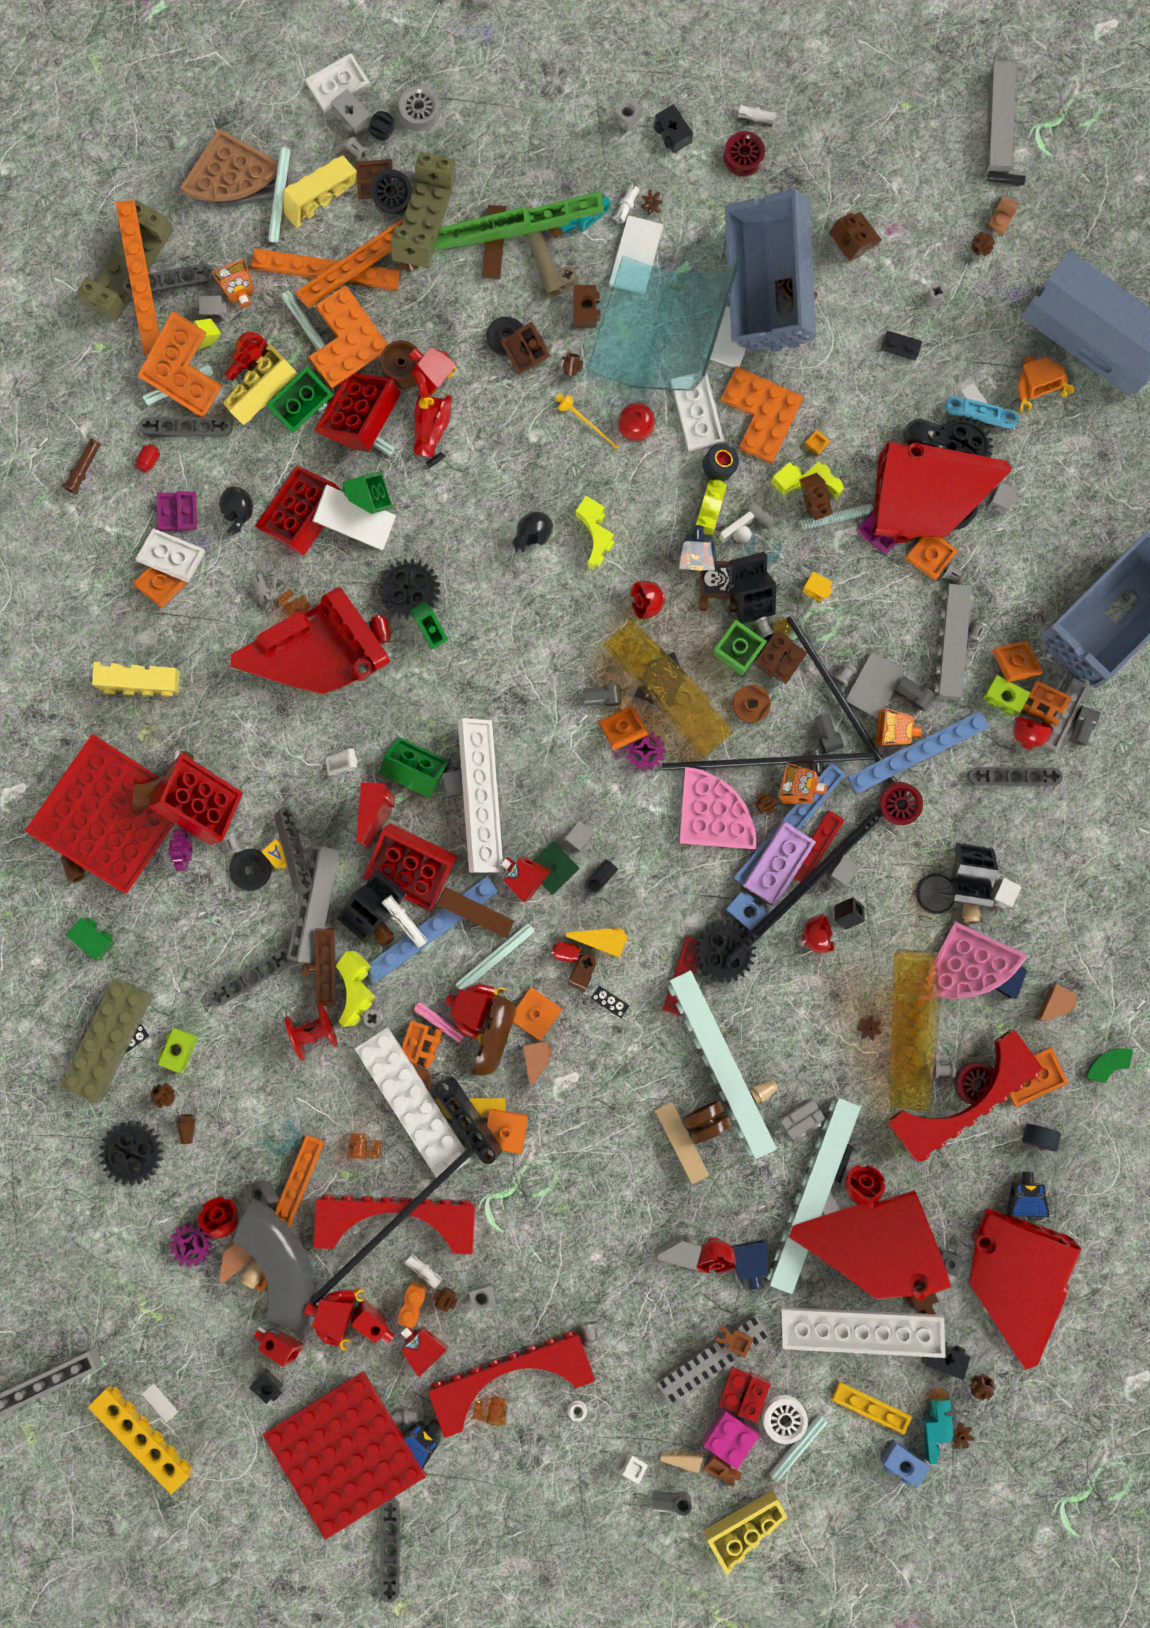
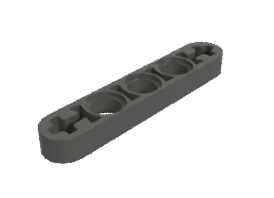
M199 264L149 273V278H153L156 281V285L151 288V291L153 293L211 282L214 279L212 274L214 269L209 264ZM203 269L211 271L208 278H205V275H198L199 280H196L194 270H197L198 274L203 273ZM184 272H191L193 279L185 281L182 278ZM172 275L175 281L173 284L168 285L164 282V277ZM128 277L123 282V288L128 295L133 296L131 289L127 288L130 285V278Z
M146 417L139 424L143 434L149 437H227L233 431L230 421L222 417ZM148 423H150L153 426L150 427L149 431H147V429L145 428L148 426ZM165 423L172 424V429L170 431L163 430V425ZM184 423L191 424V429L189 431L185 432L181 430V427ZM225 423L227 427L222 431L219 427H222ZM201 424H210L209 430L205 432L201 431Z
M976 767L969 771L967 778L972 785L1055 786L1062 781L1063 775L1057 768ZM976 771L978 772V775H985L987 771L986 778H980L978 779V781H976V778H974L972 775L975 774ZM994 771L999 772L1001 775V779L998 782L993 781L991 778V774ZM1015 771L1020 775L1018 782L1011 780V772ZM1031 772L1038 774L1039 779L1037 782L1030 780L1029 774ZM1052 772L1054 776H1057L1054 782L1051 778L1043 779L1044 776L1051 775Z
M282 807L275 813L274 818L293 888L298 894L304 895L312 889L313 884L293 812L287 807ZM290 847L296 851V854L292 852ZM295 864L300 867L301 871L296 868Z
M282 948L213 989L209 994V1002L214 1006H222L289 966L294 960H289L288 962L282 960L279 962L281 966L278 968L277 962L273 959L275 956L277 960L282 958V953L288 954L289 949ZM268 961L274 965L273 971L269 973L265 972L263 968L264 964ZM251 971L257 974V979L253 983L247 980V974ZM236 981L240 984V990L233 993L230 990V985ZM225 987L230 997L228 998V995H224L221 997V1002L214 1001L215 993L222 994L225 992L223 989Z
M395 1497L381 1506L380 1594L381 1598L388 1603L394 1602L397 1599L400 1590V1503ZM389 1503L396 1507L393 1509L392 1518H388L389 1509L385 1508L388 1507ZM389 1523L394 1524L396 1527V1531L392 1534L385 1531V1526ZM388 1544H392L396 1548V1552L392 1555L385 1552V1546ZM388 1565L394 1566L396 1573L391 1576L387 1575L384 1570L385 1567ZM390 1581H392V1591H395L392 1596L385 1592Z

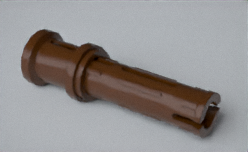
M90 438L77 465L69 471L70 475L66 483L62 484L65 490L76 495L78 494L80 484L86 479L85 473L101 446L98 441Z

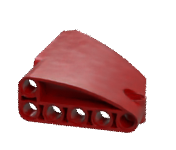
M337 587L324 594L320 604L304 613L299 611L261 632L254 642L232 653L230 667L288 686L326 694L355 681L366 680L369 675L390 664V658L343 589ZM362 667L366 672L361 673L357 668Z
M985 1209L979 1227L972 1233L975 1245L969 1284L1025 1370L1038 1366L1067 1297V1284L1082 1249L1075 1239L1066 1234L991 1209ZM987 1237L985 1241L979 1242L981 1238Z

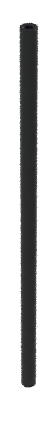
M794 616L787 617L786 620L806 652H808V655L869 752H874L876 763L883 760ZM894 775L887 779L890 784L897 782Z
M874 752L662 763V771L685 770V767L706 769L783 765L787 763L802 764L874 760Z
M469 1146L316 1292L310 1301L316 1305L474 1153V1150Z

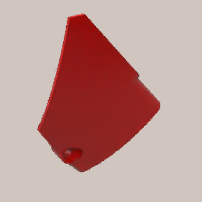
M915 1190L876 1203L857 1204L793 1225L789 1235L791 1240L836 1269L875 1300L913 1297L915 1300L922 1301L930 1294L952 1288L936 1240ZM920 1285L923 1286L925 1289L922 1291H916L914 1288Z

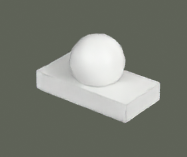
M752 512L746 513L723 530L719 536L720 541L724 543L733 537L738 543L744 544L751 539V531L747 525L752 523L755 517Z
M346 749L325 757L328 776H335L357 768L358 760L354 749Z

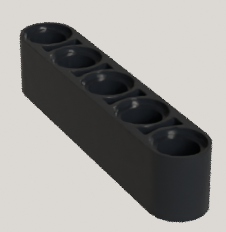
M452 1076L444 1077L435 1085L436 1095L479 1159L485 1164L493 1163L502 1153L499 1142L457 1080ZM443 1084L449 1087V1091L444 1088ZM454 1100H457L459 1102L460 1107H458L455 1104ZM465 1116L470 1118L471 1123L466 1121ZM477 1133L482 1136V1140L477 1137ZM488 1149L493 1152V1156L488 1153Z

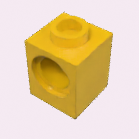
M812 572L802 593L822 602L824 598L828 599L833 589L830 587L833 582Z

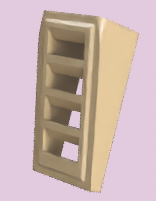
M660 1451L659 1453L661 1462L699 1473L703 1460L702 1453Z

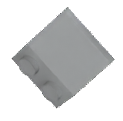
M685 1234V1237L678 1236L655 1249V1256L657 1260L696 1270L702 1246L696 1239L697 1237Z

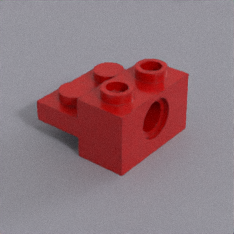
M732 1366L718 1406L757 1423L771 1383L767 1378Z

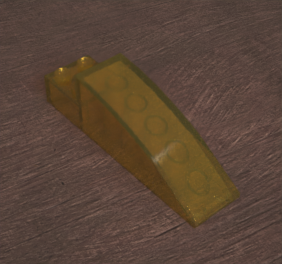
M632 620L603 644L604 648L702 759L734 732L711 707L709 697Z
M898 949L894 953L890 1107L930 1111L940 1010L941 985H937L938 952Z

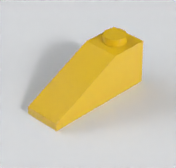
M614 927V930L599 929L567 932L565 937L619 958L628 935L624 934L625 930Z

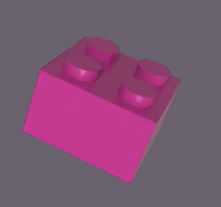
M722 1408L703 1437L702 1442L705 1448L738 1470L760 1435L757 1429L730 1410Z

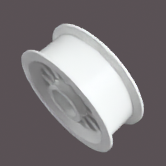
M788 1395L773 1397L763 1409L762 1422L764 1428L774 1441L781 1444H791L797 1442L805 1434L808 1426L807 1414L801 1403L794 1397ZM788 1415L790 1416L789 1421L785 1424L780 1423L781 1417Z

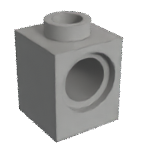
M628 96L614 112L615 124L620 129L628 132L642 117L643 107Z
M199 296V315L202 320L225 321V314H228L227 302L223 301L222 296Z
M1000 482L993 493L988 508L996 514L1005 515L1010 509L1018 489Z
M578 821L565 838V841L580 852L594 835L593 827L586 821L583 823Z
M844 856L838 861L828 877L832 879L831 883L839 888L841 886L846 887L860 867Z
M493 1282L470 1288L469 1295H466L468 1306L473 1307L474 1312L497 1306ZM484 1293L487 1300L479 1302L476 1299V1295Z

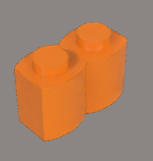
M414 1281L411 1282L405 1293L404 1304L398 1315L399 1325L409 1328L415 1326L420 1316L421 1305L426 1297V1285Z

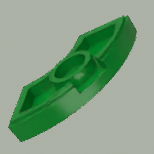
M1119 1048L1107 1051L1092 1062L1085 1078L1107 1083L1109 1076L1114 1071L1121 1068H1130L1133 1050Z

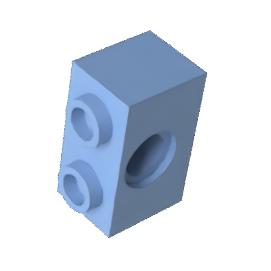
M740 892L725 911L750 932L767 916L769 911L762 905L758 907L753 902L755 899L747 892L745 894ZM746 907H750L753 910L751 918L744 915Z
M893 1439L880 1459L884 1465L883 1469L891 1475L898 1474L901 1476L900 1480L910 1487L913 1484L918 1488L930 1469L929 1464ZM908 1461L907 1468L900 1469V1464Z

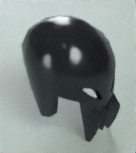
M921 418L910 421L904 430L906 445L919 443L945 448L944 445H949L950 442L934 435V430H941L942 426Z
M231 486L223 491L218 504L221 514H224L225 520L230 522L237 518L226 531L230 536L240 532L242 525L251 518L253 502L249 493L241 487Z
M534 511L524 515L519 520L517 535L513 540L516 553L518 548H521L522 553H524L525 546L536 543L543 545L548 541L553 530V522L548 515L543 512Z

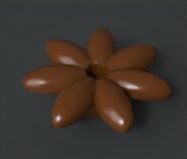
M651 189L648 191V196H642L645 203L641 208H648V215L653 210L659 213L657 205L664 203L658 200L660 192L653 195Z
M872 1015L869 1016L868 1022L861 1018L860 1021L863 1026L856 1028L858 1031H864L861 1036L862 1039L869 1035L872 1041L875 1039L874 1033H882L877 1029L881 1022L873 1023Z
M961 1422L958 1425V1430L956 1428L953 1430L952 1441H956V1449L961 1444L968 1449L967 1440H974L973 1436L968 1435L972 1429L971 1427L964 1429Z

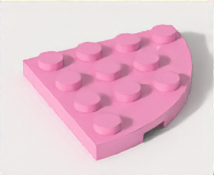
M685 767L679 844L756 850L755 827L749 810L738 793L722 779L706 771Z
M954 922L920 990L933 996L948 999L979 996L994 990L1009 980L1021 967L1027 955L960 923Z

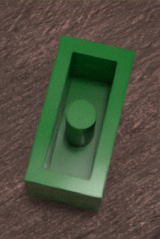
M426 601L410 610L424 640L431 649L448 641L434 611Z
M81 917L66 936L94 960H101L115 944L111 939L113 936L103 929L101 931L96 927L98 923L92 918Z

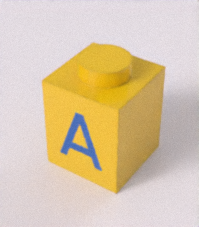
M275 839L261 852L276 869L280 870L282 868L284 870L287 868L282 844L278 839Z

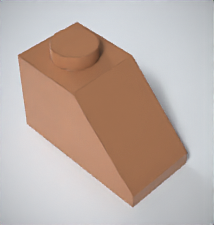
M1051 984L1036 1020L1047 1021L1074 1010L1078 1000L1076 998L1078 994L1057 984Z
M546 1041L523 1045L530 1085L536 1082L549 1063V1057L553 1056L551 1045H547Z
M232 1241L226 1245L228 1249L223 1253L219 1280L221 1284L254 1260L246 1250Z

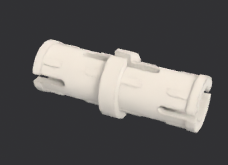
M740 105L738 117L754 120L755 123L760 121L773 125L776 112L761 110V107L752 108Z
M630 184L624 198H621L620 206L614 215V219L617 222L621 219L620 223H624L629 210H632L633 202L640 191L637 186L633 190L634 185Z
M413 1253L404 1263L417 1274L419 1279L422 1278L434 1289L442 1280L441 1277L429 1268L428 1264L425 1265Z

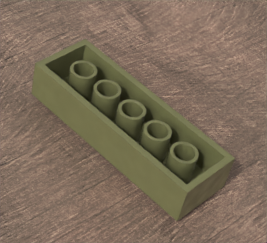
M113 978L60 1087L94 1103L102 1102L154 995L121 979Z

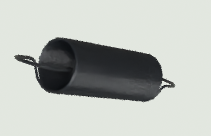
M439 452L428 460L426 465L430 469L444 459L445 454Z

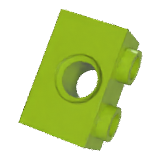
M996 675L990 681L982 698L986 700L988 705L1003 709L1002 711L1009 716H1016L1021 713L1031 693ZM1002 693L1008 695L1009 701L1002 699Z
M173 1028L172 1031L169 1030L165 1039L167 1042L165 1049H161L158 1055V1060H160L158 1065L177 1073H184L199 1036L179 1028ZM176 1044L181 1048L179 1055L173 1053V1047Z

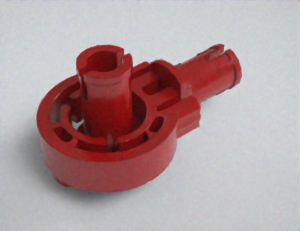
M249 331L239 336L235 343V352L231 355L234 362L224 372L228 379L234 381L242 369L250 370L253 365H258L256 361L261 356L264 357L267 354L268 350L266 348L268 344L262 335Z

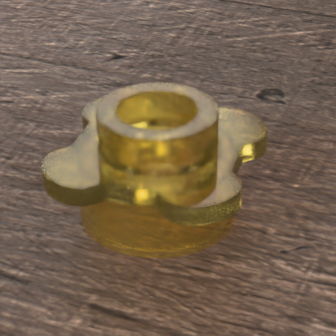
M779 617L777 624L773 626L774 632L778 630L787 637L790 635V630H793L788 621L783 617Z

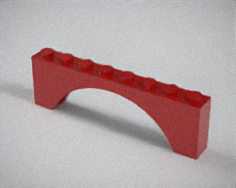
M1009 1029L994 1040L995 1066L993 1074L984 1092L969 1107L956 1114L942 1118H922L900 1110L885 1121L912 1160L916 1162L925 1161L930 1157L929 1153L933 1150L943 1148L946 1145L945 1141L949 1138L954 1139L959 1136L964 1127L974 1125L978 1121L976 1118L982 1114L987 1115L990 1113L995 1104L1003 1103L1009 1098L1008 1095L1011 1092L1021 1090L1024 1087L1023 1083L1027 1080H1034L1040 1075L1039 1072L1043 1067L1016 1030Z
M323 1194L322 1198L316 1200L314 1248L334 1249L344 1233L356 1223L378 1214L400 1213L412 1202V1198L402 1197L400 1201L393 1200V1197H381V1200H373V1196H361V1199H353L352 1195H342L341 1198H333L334 1195ZM426 1198L410 1214L434 1227L446 1240L452 1254H473L476 1204L471 1203V1200H460L459 1203H452L451 1199H440V1202H432L431 1198Z
M567 1331L562 1334L563 1337L549 1338L540 1346H536V1344L530 1345L525 1348L526 1351L519 1354L515 1351L506 1355L507 1358L499 1361V1358L493 1359L488 1362L487 1366L482 1368L478 1365L469 1369V1373L463 1375L462 1373L452 1375L450 1380L445 1382L438 1380L432 1383L428 1393L444 1439L463 1432L467 1412L475 1397L488 1383L505 1373L520 1369L546 1370L565 1378L576 1388L594 1382L595 1376L579 1331Z

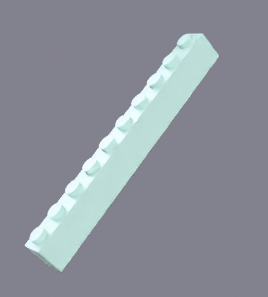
M687 971L668 980L670 984L667 986L671 996L675 995L678 1003H676L677 1009L680 1014L684 1013L687 1019L684 1023L688 1031H692L695 1036L693 1042L696 1048H701L704 1055L701 1057L702 1061L712 1071L710 1077L714 1085L718 1084L721 1090L718 1094L722 1102H726L729 1107L727 1113L732 1121L735 1120L738 1127L735 1129L740 1139L744 1138L747 1144L744 1148L748 1156L758 1159L776 1150L777 1148L692 971Z
M837 1097L830 1102L828 1111H830L829 1117L823 1121L821 1127L823 1130L822 1136L816 1140L814 1146L816 1148L815 1155H811L808 1167L810 1168L808 1174H804L801 1185L803 1187L801 1193L796 1194L794 1212L791 1211L789 1213L787 1231L783 1230L780 1238L782 1242L781 1247L776 1249L773 1260H775L774 1266L769 1268L768 1275L766 1276L768 1284L772 1287L793 1294L808 1250L789 1238L793 1225L822 1215L861 1108L858 1105Z

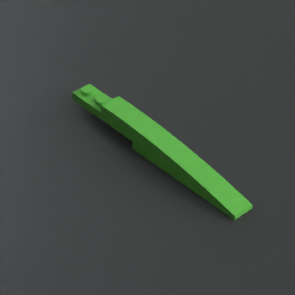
M598 191L531 209L524 206L441 227L434 250L494 241L568 225L570 220L603 213L602 194Z

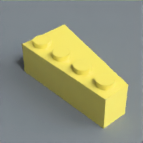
M343 155L332 159L329 164L317 168L312 174L302 177L297 183L290 184L285 188L283 213L296 228L302 225L300 221L305 217L310 219L314 216V211L319 206L325 207L334 195L338 197L355 184L357 171Z
M271 344L266 348L268 350L267 354L264 357L261 356L256 361L258 365L255 369L246 373L243 384H238L223 402L227 409L243 425L250 421L260 409L264 408L298 374Z
M94 662L92 685L106 695H115L116 692H123V695L134 696L135 693H142L143 696H154V693H158L164 697H172L173 694H179L180 671L176 668L149 666L148 670H146L144 666L131 665L129 668H126V666L117 663H111L110 667L101 665V662Z
M771 1490L705 1529L706 1539L726 1575L732 1571V1568L738 1562L740 1563L745 1558V1555L752 1548L755 1549L760 1544L759 1541L763 1537L769 1535L784 1521L787 1515L774 1490Z

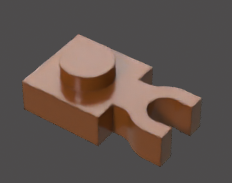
M720 1325L719 1329L725 1332V1336L723 1338L715 1336V1341L728 1343L726 1346L728 1350L746 1357L753 1337L734 1329L733 1333H730L726 1327Z
M715 1454L704 1463L703 1469L718 1480L724 1478L730 1486L734 1485L735 1479L738 1481L741 1479L742 1473L740 1471L732 1469L731 1465Z

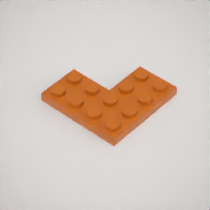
M346 285L315 306L337 338L310 355L308 359L330 389H333L380 357L382 351L388 345Z
M172 311L137 376L200 417H205L222 388L221 384L190 365L207 332L180 314Z
M736 366L720 401L753 416L739 449L773 464L804 396Z

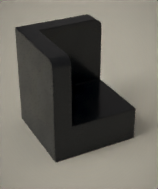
M854 897L840 902L834 906V921L846 930L865 922L864 906Z

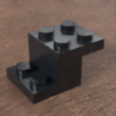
M765 552L729 561V593L738 604V621L740 623L750 622L765 616L769 617L776 613V583L767 572V555Z
M956 843V862L950 878L954 901L993 907L995 900L992 889L999 871L995 850Z
M377 869L367 883L351 896L337 919L366 944L376 930L392 916L382 904L383 900L392 895L398 905H400L407 893L380 869Z

